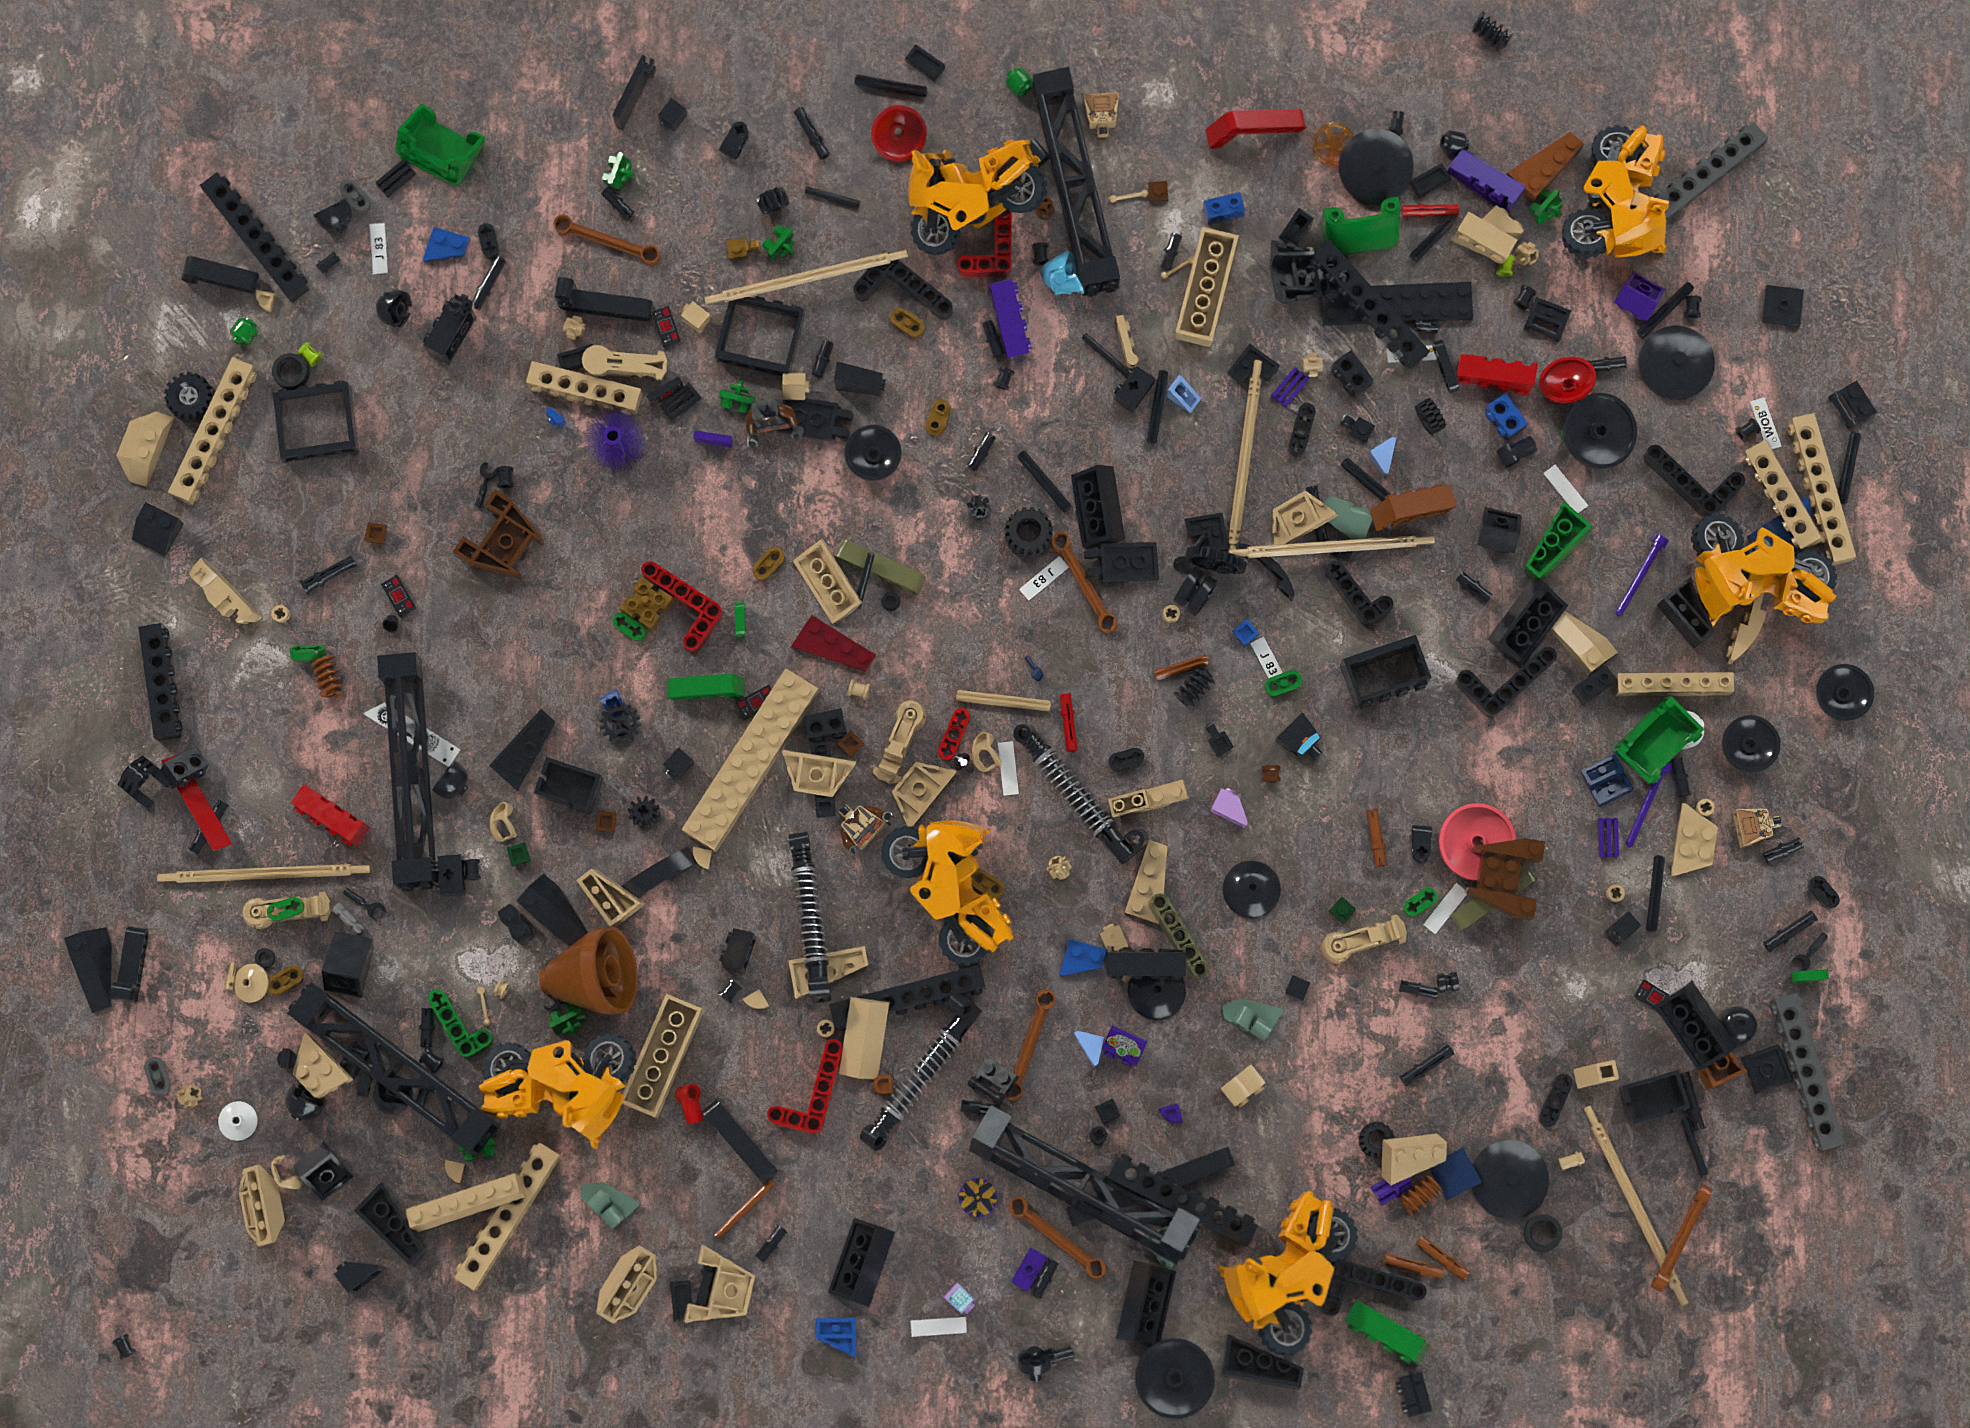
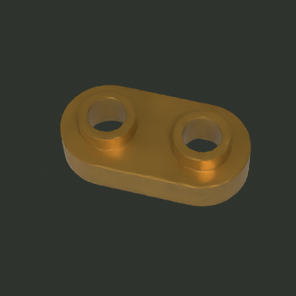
M896 308L891 312L890 320L893 326L911 338H919L923 335L924 323L919 318L903 308ZM901 316L903 320L897 321V317ZM918 327L919 330L917 332H913L912 328Z
M937 400L932 405L926 422V431L930 436L938 437L945 430L951 413V406L946 400ZM944 406L945 409L943 411H939L938 407ZM937 423L939 426L938 428H932V424Z
M778 547L769 548L754 564L752 569L754 577L759 581L768 580L784 562L785 556L783 551ZM777 555L779 556L778 560L774 561L772 560V556ZM765 569L766 573L761 575L759 571Z
M977 869L971 875L972 887L979 892L985 893L988 891L992 898L996 897L997 899L1003 896L1005 891L1004 884L982 869ZM977 876H980L982 878V882L977 883L975 881V878ZM992 887H998L999 891L993 893L991 889Z
M292 965L269 978L268 991L273 995H281L294 988L303 981V970L298 966ZM296 972L298 977L292 979V974ZM277 982H280L281 984L279 989H275V984Z

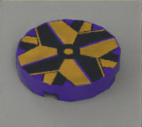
M973 1178L965 1182L958 1195L962 1210L973 1217H984L990 1214L996 1207L998 1200L997 1191L993 1184L982 1178Z

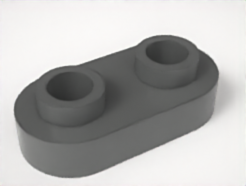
M350 179L341 183L340 192L344 198H347L352 208L358 213L369 211L371 201L354 180ZM349 189H353L352 193H347ZM361 202H365L363 207L359 206Z
M157 1057L149 1058L144 1064V1070L150 1089L156 1095H166L171 1089V1081L165 1063ZM155 1064L159 1066L157 1071L153 1070ZM161 1082L165 1085L163 1089H159Z

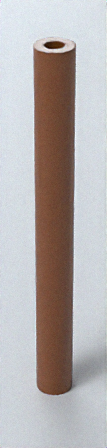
M769 1179L714 1235L720 1240L775 1183Z

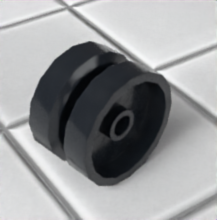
M1197 567L1192 569L1173 599V603L1180 607L1184 606L1191 599L1187 606V612L1194 616L1206 605L1218 583L1216 579L1208 576L1200 584L1203 578V571Z

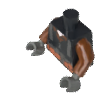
M761 399L753 403L752 410H749L745 417L746 431L749 434L747 437L748 448H750L751 441L756 443V447L758 446V436L754 433L759 434L792 427L791 438L793 440H796V434H799L802 439L804 433L803 428L798 426L799 423L793 408L784 405L778 399L767 401Z

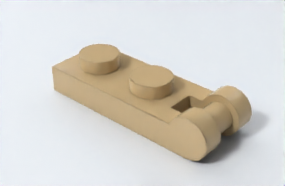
M1123 315L1116 316L1115 322L1126 366L1128 369L1134 370L1138 366V357L1132 351V349H1135L1133 338H1129L1128 331H1130L1129 322L1124 320Z

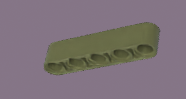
M841 540L834 554L836 559L863 571L867 553H873L875 557L870 575L918 595L926 576L848 540Z
M1527 863L1520 869L1517 893L1538 880ZM1474 898L1449 916L1458 929L1462 931L1494 910V908Z
M1163 893L1155 894L1149 899L1148 905L1172 947L1180 950L1189 948L1193 952L1191 958L1186 957L1187 972L1194 979L1205 977L1209 972L1208 964L1170 900ZM1155 898L1162 900L1163 906L1161 908L1156 907L1154 903ZM1166 914L1173 918L1171 925L1167 924L1164 920ZM1176 931L1182 933V941L1175 939L1174 934ZM1196 965L1202 967L1203 972L1201 975L1195 973L1194 968Z

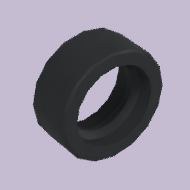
M283 354L275 360L272 366V376L283 389L295 390L297 387L304 386L308 382L310 376L309 367L305 360L297 354ZM288 362H296L302 369L301 376L294 382H285L280 376L281 367Z
M1540 1214L1533 1216L1526 1222L1523 1236L1526 1244L1531 1249L1537 1252H1547L1559 1245L1562 1239V1229L1560 1223L1554 1217ZM1537 1222H1547L1553 1227L1554 1238L1549 1244L1540 1245L1532 1239L1531 1230Z

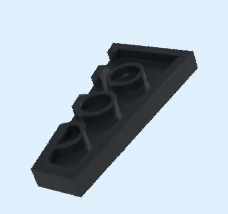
M540 709L489 765L516 791L522 785L555 721Z

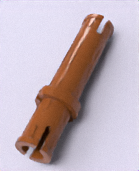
M1373 808L1374 816H1372L1371 809L1366 810L1372 841V846L1370 847L1374 854L1375 867L1379 868L1381 864L1383 867L1387 866L1384 850L1386 845L1383 844L1378 808Z
M1424 1235L1415 1244L1442 1264L1446 1271H1451L1462 1281L1471 1272L1457 1262L1455 1257L1452 1258Z
M1386 1253L1383 1265L1419 1274L1420 1277L1427 1276L1440 1281L1444 1272V1268L1429 1265L1425 1261L1417 1262Z

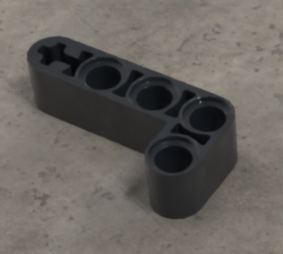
M187 256L181 280L191 284H197L198 281L253 294L256 293L259 274L254 271L194 256Z
M1331 561L1325 571L1327 579L1363 626L1370 627L1391 612L1394 605L1391 597L1383 595L1371 603L1340 561ZM1332 568H1333L1334 570H1335V569H1338V573H1336V572L1331 573ZM1347 582L1350 584L1351 589L1345 590L1341 584ZM1358 597L1362 600V604L1355 605L1352 599ZM1386 602L1389 608L1384 610L1380 608L1379 603ZM1364 613H1371L1374 619L1366 620Z
M128 926L126 929L117 982L112 983L110 997L115 1001L137 1003L149 937V930L147 928Z

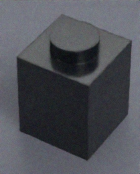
M671 98L658 114L659 124L666 130L670 128L675 132L688 115L686 108Z
M678 747L663 764L666 768L664 772L672 779L674 777L680 779L694 764V761Z

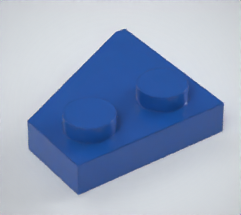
M433 227L422 260L428 263L431 260L464 257L470 238Z
M1069 939L1059 976L1102 969L1107 949Z
M816 1318V1339L856 1357V1318Z

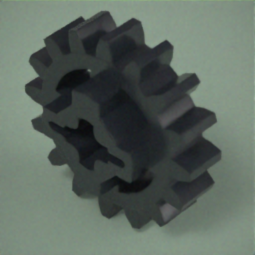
M624 701L620 705L614 702L612 708L607 705V712H601L604 717L599 718V722L604 723L600 725V730H605L603 736L609 735V741L615 738L616 743H619L620 739L627 743L628 737L633 740V733H639L636 727H641V723L637 722L641 719L640 715H635L637 709L631 710L630 703L627 707L624 706ZM629 715L633 719V724H631V722L628 721ZM622 719L623 724L617 725V721ZM607 720L612 724L611 730L607 725Z

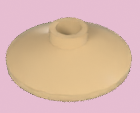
M257 964L243 966L239 969L234 979L236 995L242 1001L248 1003L257 1002L262 999L269 987L267 972Z

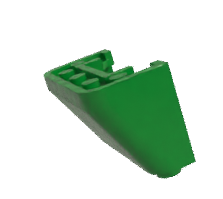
M420 104L397 130L396 153L401 159L453 186H458L465 178L485 143V136L471 131L467 137H464L437 123L434 110Z
M1399 198L1385 199L1381 205L1382 214L1345 220L1344 213L1340 208H1324L1320 221L1323 242L1330 240L1342 254L1347 255L1395 247L1399 241L1400 229Z
M1667 696L1612 749V752L1646 783L1650 784L1652 782L1654 784L1662 776L1660 774L1661 769L1687 743L1691 741L1697 742L1703 734L1701 732L1704 728L1672 696Z

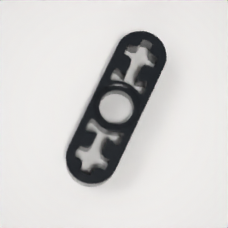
M1443 340L1432 342V348L1448 392L1459 391L1458 380Z
M1303 403L1298 410L1288 446L1289 453L1295 457L1303 455L1306 449L1316 409L1311 403ZM1306 408H1309V412H1311L1312 414H1308L1307 420L1304 421L1303 411H1305ZM1299 425L1306 426L1307 433L1299 434L1297 427ZM1297 439H1301L1299 446L1302 449H1299L1298 452L1294 451L1295 448L1292 445L1295 446Z
M1560 1074L1554 1079L1538 1117L1541 1126L1549 1128L1556 1124L1573 1085L1572 1078L1569 1075ZM1566 1078V1083H1568V1086H1564L1561 1090V1092H1565V1094L1563 1095L1560 1092L1554 1091V1088L1557 1090L1560 1088L1561 1084L1558 1082V1080ZM1557 1095L1560 1097L1561 1103L1559 1106H1553L1550 1103L1551 1096ZM1548 1106L1550 1109L1557 1110V1113L1553 1111L1550 1116L1553 1121L1546 1124L1543 1115H1548L1550 1111L1546 1109Z

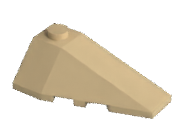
M1566 611L1562 613L1551 628L1553 634L1587 676L1618 653L1606 637Z

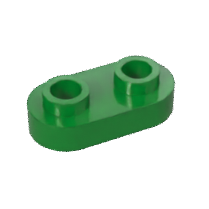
M1295 670L1273 676L1266 681L1264 686L1265 692L1271 697H1277L1294 691L1300 687L1302 677ZM1288 679H1295V683L1290 684ZM1273 684H1275L1278 688L1275 691L1270 688V686Z

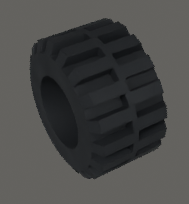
M1024 507L1021 511L1016 510L1014 515H1010L1009 521L1006 522L1005 539L1009 549H1012L1014 554L1018 553L1019 557L1022 558L1024 556L1032 558L1034 555L1038 557L1041 552L1045 553L1046 548H1049L1053 535L1051 520H1048L1046 513L1042 514V510L1038 509L1036 511L1034 507H1030V509ZM1033 524L1039 528L1040 536L1034 541L1026 542L1019 538L1017 532L1022 525Z

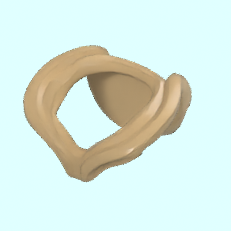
M987 732L980 733L972 745L973 763L981 772L990 771L996 766H1001L1002 763L998 754L991 747L994 737ZM982 750H987L995 762L987 768L979 759V752Z
M506 802L500 803L493 810L490 817V831L499 842L516 838L518 835L507 818L512 814L513 806ZM499 820H503L511 835L502 838L497 830L496 823Z
M275 1157L271 1163L275 1182L280 1187L299 1189L302 1186V1179L299 1176L280 1179L275 1163L286 1157Z

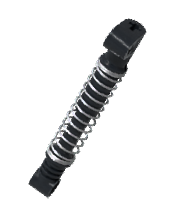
M1020 724L1015 727L1013 732L1015 740L1024 747L1026 746L1025 749L1029 750V754H1032V761L1036 766L1044 765L1041 771L1045 768L1049 771L1045 777H1048L1050 774L1054 777L1050 783L1054 780L1059 783L1055 789L1059 786L1063 788L1060 794L1064 792L1068 794L1065 800L1068 799L1071 803L1069 806L1073 805L1075 808L1074 812L1078 811L1080 814L1079 818L1083 817L1084 823L1087 822L1090 826L1089 829H1093V835L1103 841L1122 865L1146 846L1149 836L1143 829H1135L1128 832L1124 837L1115 827L1114 820L1110 819V816L1105 815V810L1100 809L1101 805L1096 804V799L1090 797L1091 793L1085 791L1086 787L1080 786L1081 781L1074 783L1077 776L1069 777L1072 770L1064 771L1067 764L1060 765L1062 758L1055 760L1057 752H1054L1055 750L1051 746L1044 744L1040 736L1037 737L1038 734L1032 724ZM1023 728L1028 731L1027 738H1024L1021 734ZM1139 835V842L1132 844L1135 848L1134 850L1126 839H1128V841L1130 842L1135 840L1136 836Z
M808 831L789 834L793 858L791 875L794 878H798V881L793 882V884L799 885V888H796L794 891L800 892V895L796 896L795 899H801V902L797 903L796 906L802 907V910H799L797 913L803 914L798 921H801L799 928L802 929V933L800 935L804 939L801 943L805 945L802 950L806 953L803 957L806 958L804 965L808 969L809 974L808 988L812 1003H825L831 1001L827 973L829 958L825 954L827 948L824 947L826 941L823 939L825 934L822 932L824 926L821 925L823 919L820 918L822 912L818 910L821 905L817 903L820 897L817 896L819 890L815 888L818 883L814 881L817 878L816 874H814L816 868L811 861L810 840Z
M955 992L949 997L947 1008L955 1016L947 1027H943L939 1031L937 1040L933 1039L934 1044L932 1046L928 1045L930 1049L927 1052L924 1051L925 1055L923 1058H919L920 1062L914 1064L916 1066L914 1068L915 1071L910 1070L913 1076L911 1078L905 1076L908 1082L906 1084L900 1082L904 1087L902 1090L896 1088L899 1092L897 1096L891 1094L894 1098L893 1102L886 1100L889 1105L883 1104L884 1106L881 1107L880 1113L881 1117H877L878 1121L875 1120L874 1125H867L861 1131L860 1140L874 1151H879L885 1146L887 1142L886 1133L889 1134V1129H893L892 1125L900 1124L904 1119L901 1112L909 1113L906 1106L913 1107L911 1099L918 1101L915 1094H923L920 1088H927L924 1082H932L931 1078L937 1076L936 1071L941 1070L940 1066L942 1064H946V1058H951L950 1053L955 1052V1047H959L962 1043V1037L982 1013V1010L974 1002L961 993Z

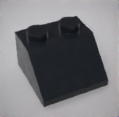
M145 502L136 518L132 540L166 557L184 523L179 518Z
M1484 507L1477 545L1486 549H1497L1504 553H1515L1520 537L1522 515Z
M733 928V931L729 932L725 943H728L727 949L722 951L719 959L722 962L721 966L745 974L757 939L755 933Z
M325 1141L293 1165L299 1177L321 1201L353 1177L342 1160Z
M345 1261L336 1268L337 1272L334 1273V1276L347 1293L355 1294L386 1268L382 1265L358 1262L346 1263Z

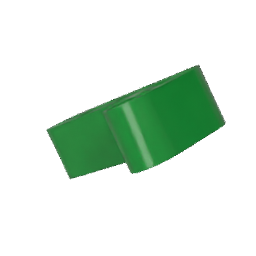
M736 674L667 679V699L669 700L721 696L729 699H742L745 697L744 678Z
M439 989L430 992L428 996L429 1003L461 1056L472 1058L493 1045L494 1036L485 1029L478 1030L470 1035L445 992ZM436 995L442 996L440 1000L442 1004L445 1005L444 1007H441V1005L435 1001ZM448 1010L452 1011V1018L444 1020V1013ZM461 1027L462 1034L459 1037H454V1029ZM482 1034H488L489 1040L485 1044H481L479 1041ZM465 1044H471L472 1050L468 1054L463 1053V1046Z

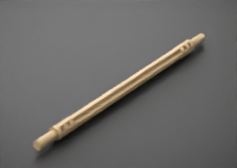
M906 250L890 254L886 252L722 291L723 293L704 298L706 305L724 300L728 302L889 264L890 261L906 258L908 255Z
M1254 360L1253 375L1249 383L1228 536L1229 550H1236L1240 540L1261 386L1260 372L1262 361Z
M1413 535L1247 547V549L1228 550V553L1239 557L1258 558L1416 547V545L1434 544L1435 538L1434 536L1416 537Z
M340 864L177 871L171 874H158L157 881L186 883L351 876L353 873H370L371 866Z
M1590 1105L1584 1108V1111L1592 1125L1591 1129L1661 1267L1666 1253L1602 1123H1599ZM1673 1268L1668 1284L1670 1289L1673 1288L1681 1306L1688 1304V1301Z

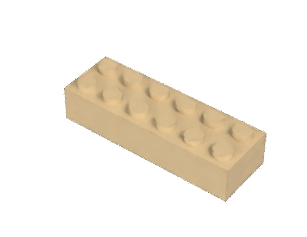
M1202 227L1175 332V339L1206 347L1212 346L1239 235Z
M669 994L665 995L636 1062L635 1070L631 1074L623 1092V1105L658 1119L704 1012L702 1008Z

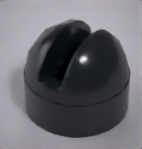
M387 615L382 623L383 628L389 632L395 631L399 624L397 617Z

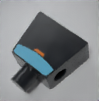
M1303 712L1275 740L1300 759L1308 753L1316 760L1323 753L1315 745L1321 737Z

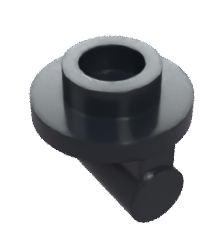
M967 753L958 754L955 757L954 768L956 770L964 768L968 773L974 771V767L969 763L970 756Z
M283 1048L277 1056L280 1068L284 1069L292 1068L297 1059L295 1052L288 1048Z

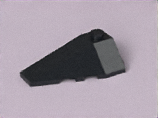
M542 874L530 884L516 900L570 946L588 933L560 887L545 874Z
M107 928L82 931L65 937L64 940L91 1012L95 1013L111 1007L112 943Z

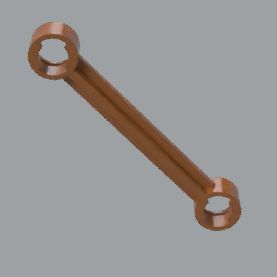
M564 214L558 215L554 219L555 231L561 236L573 234L640 257L644 264L648 266H654L660 261L659 250L654 245L642 247L573 223L571 218ZM567 220L570 222V226L566 230L562 231L557 228V225L561 222H566ZM648 252H657L656 259L652 261L644 258V255Z
M1065 532L1055 533L1051 541L1052 548L1062 554L1099 619V630L1104 634L1113 633L1117 627V619L1113 614L1107 612L1088 578H1085V572L1070 547L1071 540L1069 535ZM1063 536L1067 539L1064 548L1055 546L1056 537ZM1109 617L1113 620L1110 630L1101 627L1103 618Z
M1041 990L1036 996L1037 1008L1014 1073L1019 1076L1014 1085L1019 1087L1020 1093L1011 1098L1007 1096L1006 1099L1008 1101L1015 1102L1022 1097L1023 1089L1021 1085L1047 1012L1055 1004V995L1050 990ZM1044 993L1050 994L1053 1001L1048 1005L1041 1006L1038 997Z
M1702 1183L1697 1189L1692 1205L1661 1268L1652 1280L1651 1288L1660 1293L1666 1288L1672 1270L1703 1207L1708 1202L1713 1188Z
M1015 1197L1009 1202V1212L1013 1216L1022 1217L1083 1265L1091 1278L1097 1279L1104 1275L1106 1266L1101 1259L1090 1257L1028 1208V1203L1024 1198ZM1021 1200L1024 1204V1212L1022 1214L1014 1213L1015 1211L1012 1208L1014 1201ZM1094 1261L1101 1262L1102 1271L1098 1276L1092 1275L1090 1270L1091 1263Z

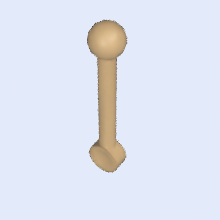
M1142 190L1139 193L1118 197L1112 195L1110 196V202L1116 203L1117 200L1138 196L1147 197L1148 191Z
M1189 257L1188 261L1168 272H1162L1161 278L1167 279L1168 275L1188 264H1193L1194 257Z
M479 987L477 992L480 994L485 1019L483 1024L488 1027L491 1025V1021L488 1019L485 989Z

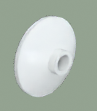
M239 1101L232 1102L221 1111L218 1124L220 1131L225 1137L234 1141H241L254 1133L258 1124V1117L251 1105ZM235 1117H239L240 1122L238 1124H234L233 1122Z

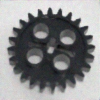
M1191 546V548H1187L1185 560H1188L1193 565L1205 568L1206 570L1210 569L1220 574L1230 575L1231 573L1233 575L1244 574L1247 566L1246 561L1239 558V556L1212 547L1202 546L1201 548L1199 546Z

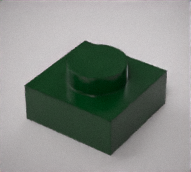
M525 842L507 847L512 867L531 862Z
M1341 897L1329 912L1344 924L1356 911V908L1344 897Z

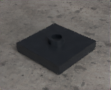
M1766 285L1762 323L1800 327L1804 289Z

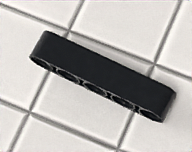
M717 1099L702 1111L704 1116L763 1184L778 1173L774 1165Z

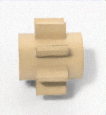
M1523 242V244L1517 247L1515 258L1519 259L1518 263L1524 266L1526 264L1531 266L1537 261L1539 250L1535 249V244Z
M573 315V318L566 319L563 331L567 332L568 338L576 340L577 336H583L586 324L582 323L581 317Z
M1307 353V358L1302 359L1303 373L1308 372L1309 377L1318 376V372L1323 371L1322 357H1317V353Z
M1055 856L1049 861L1047 870L1053 879L1057 877L1062 880L1069 876V869L1072 866L1066 856L1063 858Z
M195 1083L182 1085V1090L177 1092L178 1102L184 1105V1108L198 1105L197 1101L202 1099L201 1089L195 1086Z

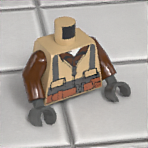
M845 804L838 812L846 819L841 824L842 829L840 832L844 847L849 851L852 858L856 860L854 855L858 852L862 855V850L886 826L885 823L891 826L892 824L889 822V819L891 817L896 819V816L890 811H884L881 808L872 806H858L853 811Z

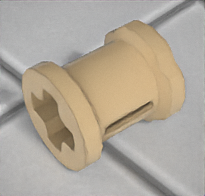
M852 679L847 696L854 695L866 701L870 684L864 685Z

